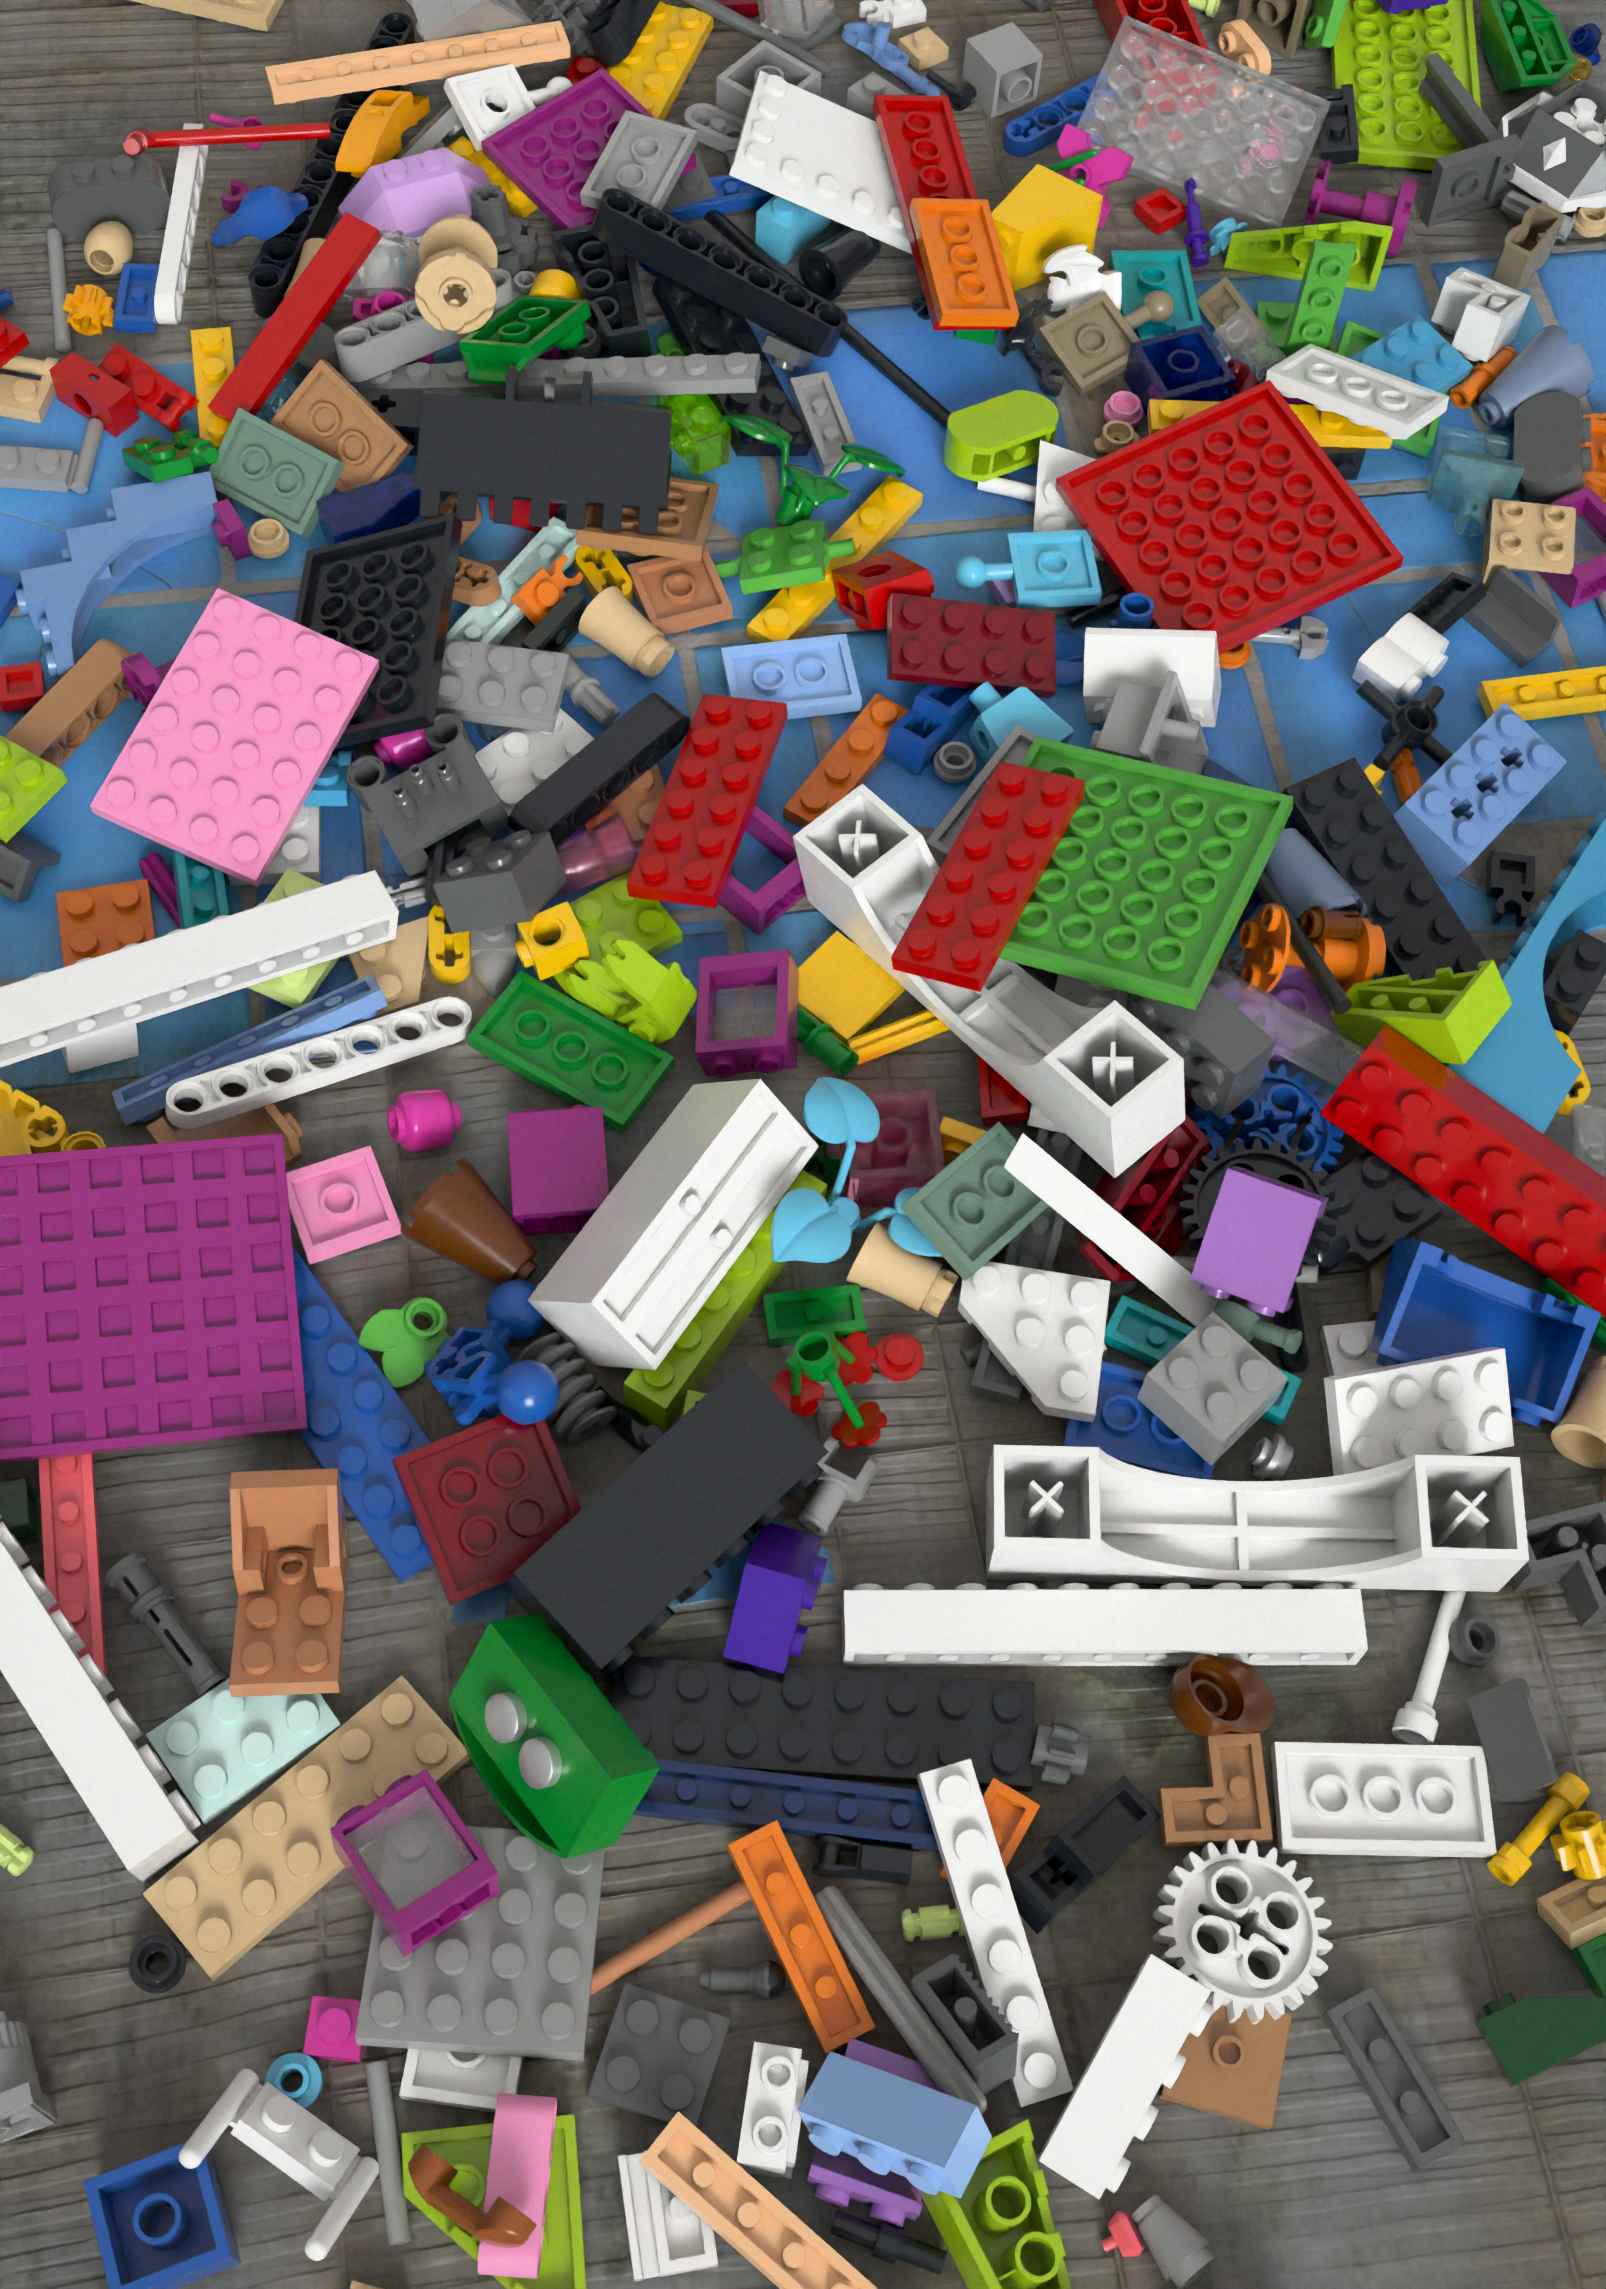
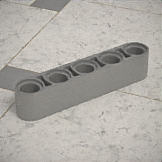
M490 268L496 280L497 300L492 316L514 300L511 275L508 271L500 268ZM412 299L342 328L335 334L334 342L342 376L348 381L362 382L457 343L468 334H456V331L446 329V332L435 329L421 315L416 305V299Z

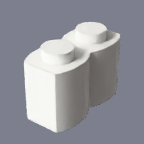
M1409 612L1398 620L1385 636L1372 644L1360 657L1352 678L1360 684L1368 679L1395 704L1401 699L1409 701L1421 687L1422 679L1427 675L1431 677L1436 676L1448 660V656L1444 653L1450 641Z

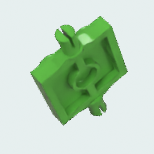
M803 520L791 526L774 529L764 527L756 529L751 533H745L743 550L738 558L719 562L715 561L714 565L720 578L740 575L739 582L744 595L825 581L826 568L830 561L834 558L855 556L856 550L853 538L829 542L825 520L813 522Z

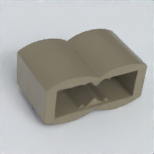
M1542 203L1531 206L1525 212L1521 224L1511 229L1507 234L1492 274V280L1517 291L1526 288L1530 284L1535 270L1547 263L1562 226L1564 214Z

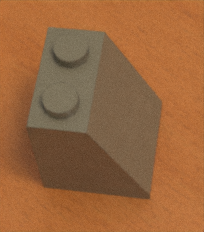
M1240 0L1236 19H1243L1267 47L1286 59L1291 60L1296 53L1315 0Z

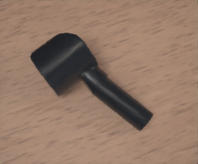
M931 69L926 75L928 80L948 95L951 108L954 111H962L971 105V100L977 95L976 89L968 82L956 88L952 83L947 82Z

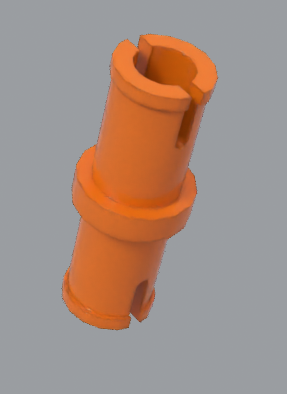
M1504 346L1487 362L1478 363L1472 368L1470 376L1450 390L1452 392L1450 394L1452 403L1461 410H1466L1518 355L1517 351L1512 347Z

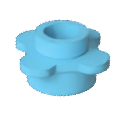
M1227 218L1218 223L1209 233V239L1213 243V246L1209 249L1210 255H1217L1221 251L1227 254L1231 234L1245 232L1248 229V224L1246 222L1238 224L1234 218Z

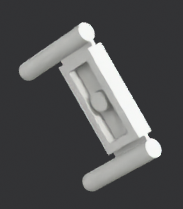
M242 2069L180 2150L179 2161L188 2169L198 2167L228 2125L232 2126L231 2134L324 2202H326L328 2197L333 2200L305 2244L306 2255L311 2260L320 2261L326 2257L379 2174L378 2162L371 2157L361 2158L357 2155L360 2148L269 2082H266L264 2086L259 2084V2078L254 2071Z

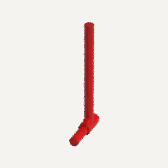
M329 122L149 131L147 128L138 127L128 134L124 142V150L129 155L143 153L148 148L331 139V128Z

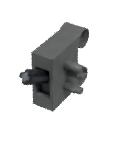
M451 713L435 716L434 726L425 728V737L434 756L419 764L412 765L407 771L394 778L390 776L379 758L364 756L358 758L350 765L346 775L347 781L366 811L373 813L408 877L413 879L427 874L425 900L428 904H434L437 907H441L433 883L446 871V865L455 860L457 856L463 854L468 843L483 837L492 838L509 828V816L475 758V746L462 720L457 715Z

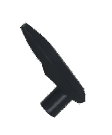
M602 1386L595 1390L605 1391L607 1399L600 1407L601 1409L608 1406L615 1407L617 1415L610 1424L633 1447L645 1452L663 1435L662 1430L658 1426L651 1425L637 1411L619 1403Z

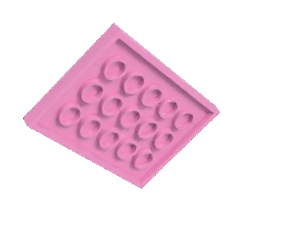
M217 588L90 805L92 813L258 888L379 670V660Z

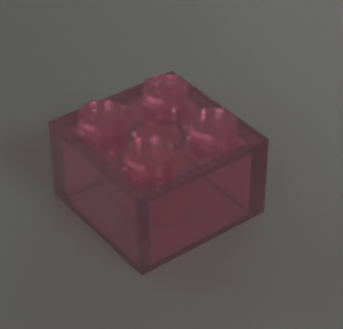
M935 1090L866 1094L878 1111L880 1128L877 1137L872 1142L863 1143L855 1141L856 1149L844 1183L846 1198L853 1200L857 1205L894 1203L896 1195L901 1190L912 1187L922 1188L945 1168ZM845 1142L839 1143L841 1163L846 1150Z

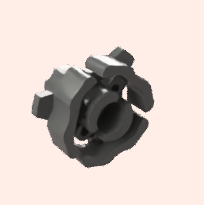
M488 184L485 187L475 188L470 194L473 220L491 234L497 246V268L508 271L511 278H514L518 272L537 262L539 254L537 231L530 227L529 220L510 215L506 193L502 192L501 186Z

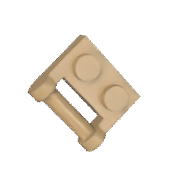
M16 355L1 369L41 376V380L0 373V416L42 424L56 394L49 370L60 362L61 359L47 357L46 360Z

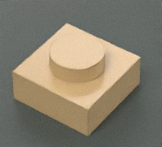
M929 27L904 36L898 41L899 49L910 56L909 63L918 72L948 60L949 47Z

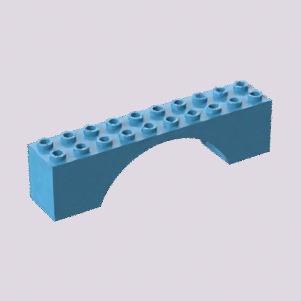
M1606 806L1603 810L1600 809L1587 831L1593 838L1587 835L1584 840L1581 839L1571 855L1568 863L1574 867L1567 865L1565 870H1561L1549 891L1550 894L1546 900H1542L1529 922L1531 925H1529L1526 931L1523 930L1513 946L1506 963L1503 962L1498 969L1513 1004L1465 1065L1442 1063L1542 1134L1546 1131L1582 1071L1567 1054L1550 1022L1543 992L1544 963L1551 953L1571 941L1578 929L1585 933H1590L1606 928Z

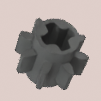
M1055 1714L1051 1727L1041 1724L1037 1725L1030 1764L1042 1766L1041 1780L1066 1786L1070 1773L1083 1776L1089 1755L1091 1736L1079 1734L1080 1720Z

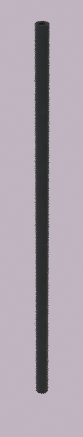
M712 210L703 217L748 258L808 289L721 212ZM847 323L841 339L942 427L947 429V422L951 412Z

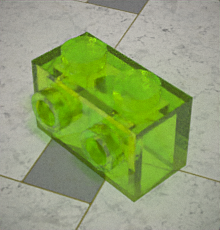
M707 394L657 395V405L672 407L671 444L693 476L729 463L731 428L727 422L718 423L722 415Z

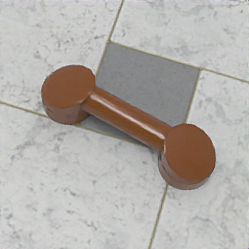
M420 2144L408 2162L410 2177L415 2188L426 2203L480 2241L497 2247H520L527 2242L536 2228L537 2224L499 2196L486 2213L449 2188L458 2171L426 2146Z

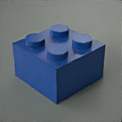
M184 2142L83 2181L109 2289H177L241 2263L212 2149L200 2165L194 2169L185 2168L179 2161V2152L186 2144Z

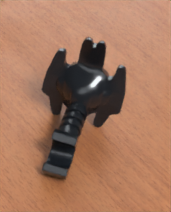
M1035 298L1029 304L1018 308L1019 318L1016 327H1010L1009 330H1001L1003 339L1007 344L1003 348L1001 355L1005 357L1009 352L1021 348L1020 351L1022 355H1025L1026 361H1029V365L1034 367L1033 370L1040 376L1039 386L1042 392L1048 396L1056 397L1061 393L1062 384L1052 383L1048 377L1051 375L1062 376L1065 365L1060 362L1049 363L1039 352L1038 348H1035L1034 342H1031L1035 332L1033 318L1052 308L1054 302L1047 298L1042 300Z

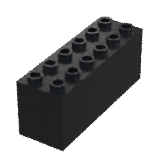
M743 1360L509 1577L503 1587L529 1615L540 1614L551 1630L562 1638L564 1646L583 1670L587 1671L591 1676L600 1671L606 1677L621 1666L636 1651L630 1642L637 1635L642 1640H645L675 1614L668 1606L674 1599L680 1604L684 1603L713 1577L706 1570L712 1563L719 1569L724 1563L729 1562L750 1542L744 1534L748 1529L754 1534L757 1533L762 1525L765 1527L787 1506L781 1499L784 1494L791 1500L824 1471L817 1463L829 1451Z

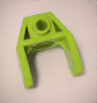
M616 939L610 944L620 959L607 953L601 958L604 968L594 961L579 960L575 962L574 967L583 976V979L572 973L564 979L571 996L583 1006L653 1045H658L674 1037L698 998L697 990L690 980L682 974L681 967L677 962L673 961L663 966L634 941Z

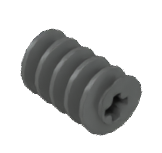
M555 1332L530 1344L518 1355L515 1362L532 1359L545 1364L554 1371L559 1384L560 1397L555 1411L546 1420L548 1423L555 1425V1435L558 1439L567 1441L569 1444H577L599 1433L615 1418L617 1410L613 1406L598 1409L607 1399L605 1391L598 1390L588 1393L597 1382L596 1377L592 1374L578 1377L586 1369L587 1363L581 1358L569 1361L576 1353L577 1348L573 1343H565L558 1346L562 1337L561 1334Z

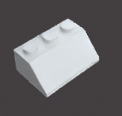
M1086 627L1083 699L1087 722L1102 724L1101 717L1107 698L1114 699L1120 682L1162 688L1169 670L1177 672L1192 720L1200 721L1201 727H1215L1222 687L1216 631Z

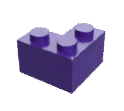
M769 1523L765 1527L761 1526L745 1563L723 1657L783 1674L790 1655L800 1657L808 1626L799 1624L802 1609L812 1611L827 1564V1558L819 1556L823 1537Z

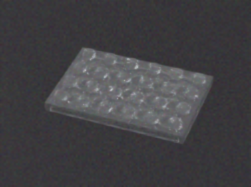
M1125 15L1077 127L1091 134L1093 149H1097L1098 153L1113 146L1131 154L1134 157V161L1128 173L1158 186L1165 187L1184 197H1187V191L1184 188L1185 182L1193 177L1197 184V189L1193 190L1196 202L1260 229L1267 230L1280 228L1331 102Z

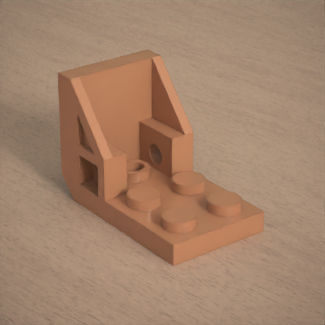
M338 1468L231 1472L229 1493L232 1564L238 1592L229 1678L231 1697L340 1693L349 1570V1536Z

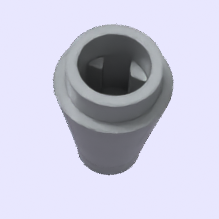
M1158 2194L1149 2198L1133 2213L1132 2219L1138 2225V2229L1166 2282L1173 2280L1179 2289H1185L1202 2276L1215 2262L1216 2259L1207 2249L1210 2246V2242L1167 2203H1164Z

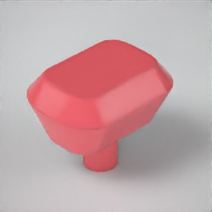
M1117 2211L1108 2222V2228L1112 2235L1101 2241L1104 2250L1108 2252L1118 2246L1123 2257L1141 2256L1144 2242L1132 2217L1127 2212Z

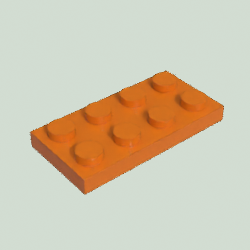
M912 198L909 212L938 325L1016 327L1019 311L988 200Z

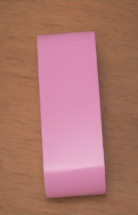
M498 2094L483 2211L487 2213L499 2196L529 2217L537 2226L527 2242L520 2247H497L480 2241L478 2274L538 2279L555 2134L557 2097Z

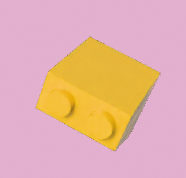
M1036 164L994 209L992 217L1013 292L1063 272H1042L1044 261L1061 248L1085 244L1088 245L1085 251L1093 255L1103 201L1102 195L1042 165Z

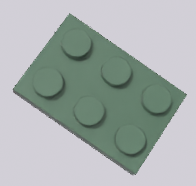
M238 408L218 449L219 458L210 465L207 472H211L214 489L269 519L277 520L282 526L309 540L346 464L251 413Z
M997 1122L900 1207L964 1281L974 1275L1049 1206L1003 1168L1017 1141L1000 1122Z

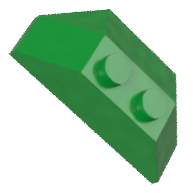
M1481 0V46L1499 92L1531 91L1552 86L1576 69L1577 62L1557 15L1540 0Z

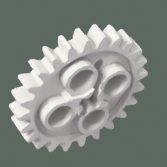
M1233 1838L1225 1842L1222 1846L1221 1854L1212 1842L1207 1843L1201 1850L1202 1859L1194 1852H1190L1183 1860L1185 1869L1175 1866L1169 1873L1168 1878L1173 1885L1165 1884L1157 1894L1162 1901L1168 1904L1159 1906L1152 1916L1159 1922L1167 1924V1926L1159 1929L1153 1935V1941L1169 1944L1170 1949L1160 1959L1167 1964L1176 1963L1180 1972L1211 1990L1207 2003L1214 2007L1212 2014L1221 2005L1226 2006L1229 2023H1234L1239 2019L1243 2009H1246L1252 2024H1257L1263 2019L1264 2007L1274 2020L1279 2019L1285 2014L1284 2004L1292 2011L1297 2009L1304 2003L1301 1993L1309 1996L1319 1987L1312 1976L1320 1977L1328 1970L1329 1966L1317 1956L1325 1955L1333 1947L1331 1942L1318 1937V1934L1324 1932L1332 1924L1329 1919L1315 1916L1314 1911L1325 1900L1323 1897H1307L1305 1891L1313 1882L1312 1878L1307 1877L1296 1881L1292 1875L1297 1862L1292 1860L1281 1868L1276 1864L1277 1849L1274 1847L1263 1858L1259 1857L1256 1841L1251 1840L1244 1847L1242 1853H1239ZM1216 1883L1227 1884L1236 1894L1237 1903L1230 1904L1222 1900L1217 1893ZM1198 1906H1202L1208 1915L1204 1916L1199 1913ZM1267 1908H1274L1282 1913L1286 1920V1929H1280L1271 1924L1267 1917ZM1237 1922L1245 1925L1244 1935L1248 1937L1247 1940L1239 1936L1240 1926ZM1197 1932H1206L1214 1937L1218 1945V1954L1208 1953L1201 1948L1197 1940ZM1275 1945H1280L1284 1947L1287 1952L1286 1955H1283L1280 1949ZM1248 1957H1255L1264 1962L1269 1974L1267 1980L1260 1979L1251 1972L1248 1965Z

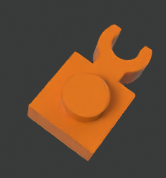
M566 555L553 561L547 571L543 567L537 570L510 597L535 627L566 595L564 591L575 587L583 579L581 572L571 578H567L563 574L562 566L569 559Z

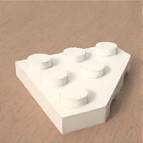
M989 1261L968 1280L964 1281L962 1279L958 1311L969 1324L973 1323L989 1342V1349L1011 1376L1016 1375L1031 1393V1400L1044 1415L1087 1422L1094 1421L1111 1281Z

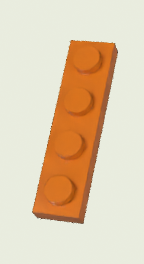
M876 693L784 806L783 818L804 828L863 784L885 757L883 751L891 726L910 710Z
M776 1820L728 1844L726 1848L823 2054L849 2042L850 2038L855 2039L874 2029L876 2026L778 1821Z

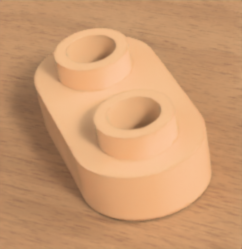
M1236 19L1225 23L1218 37L1221 52L1227 56L1238 69L1240 75L1249 83H1255L1268 78L1272 65L1270 53L1265 44L1243 19Z

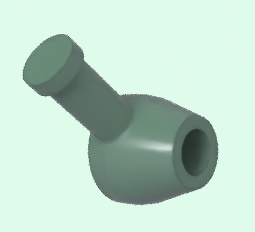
M1220 1300L1214 1310L1215 1314L1248 1343L1256 1338L1284 1348L1285 1352L1295 1354L1301 1345V1331L1297 1329L1289 1330L1264 1321L1257 1314L1242 1305L1227 1300Z

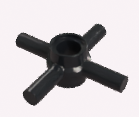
M1368 679L1355 691L1388 720L1381 730V737L1385 746L1373 760L1374 765L1382 771L1388 770L1403 749L1406 748L1411 751L1420 748L1440 767L1453 755L1431 735L1438 725L1434 709L1444 697V690L1441 687L1433 685L1420 700H1410L1401 707L1397 706Z

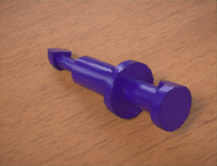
M1191 177L1184 185L1188 198V204L1185 207L1188 233L1184 236V244L1192 247L1193 257L1190 259V265L1194 268H1199L1209 263V255L1207 251H1204L1203 244L1207 243L1210 237L1209 232L1203 230L1200 205L1195 202L1193 191L1197 189L1195 179Z

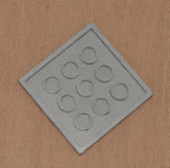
M406 1821L387 1833L379 1884L397 1911H400L465 1867L435 1823ZM466 1826L497 1870L500 1894L405 1957L376 1913L374 1914L355 2034L357 2045L584 2061L606 1848L565 1859L535 1844L519 1829Z

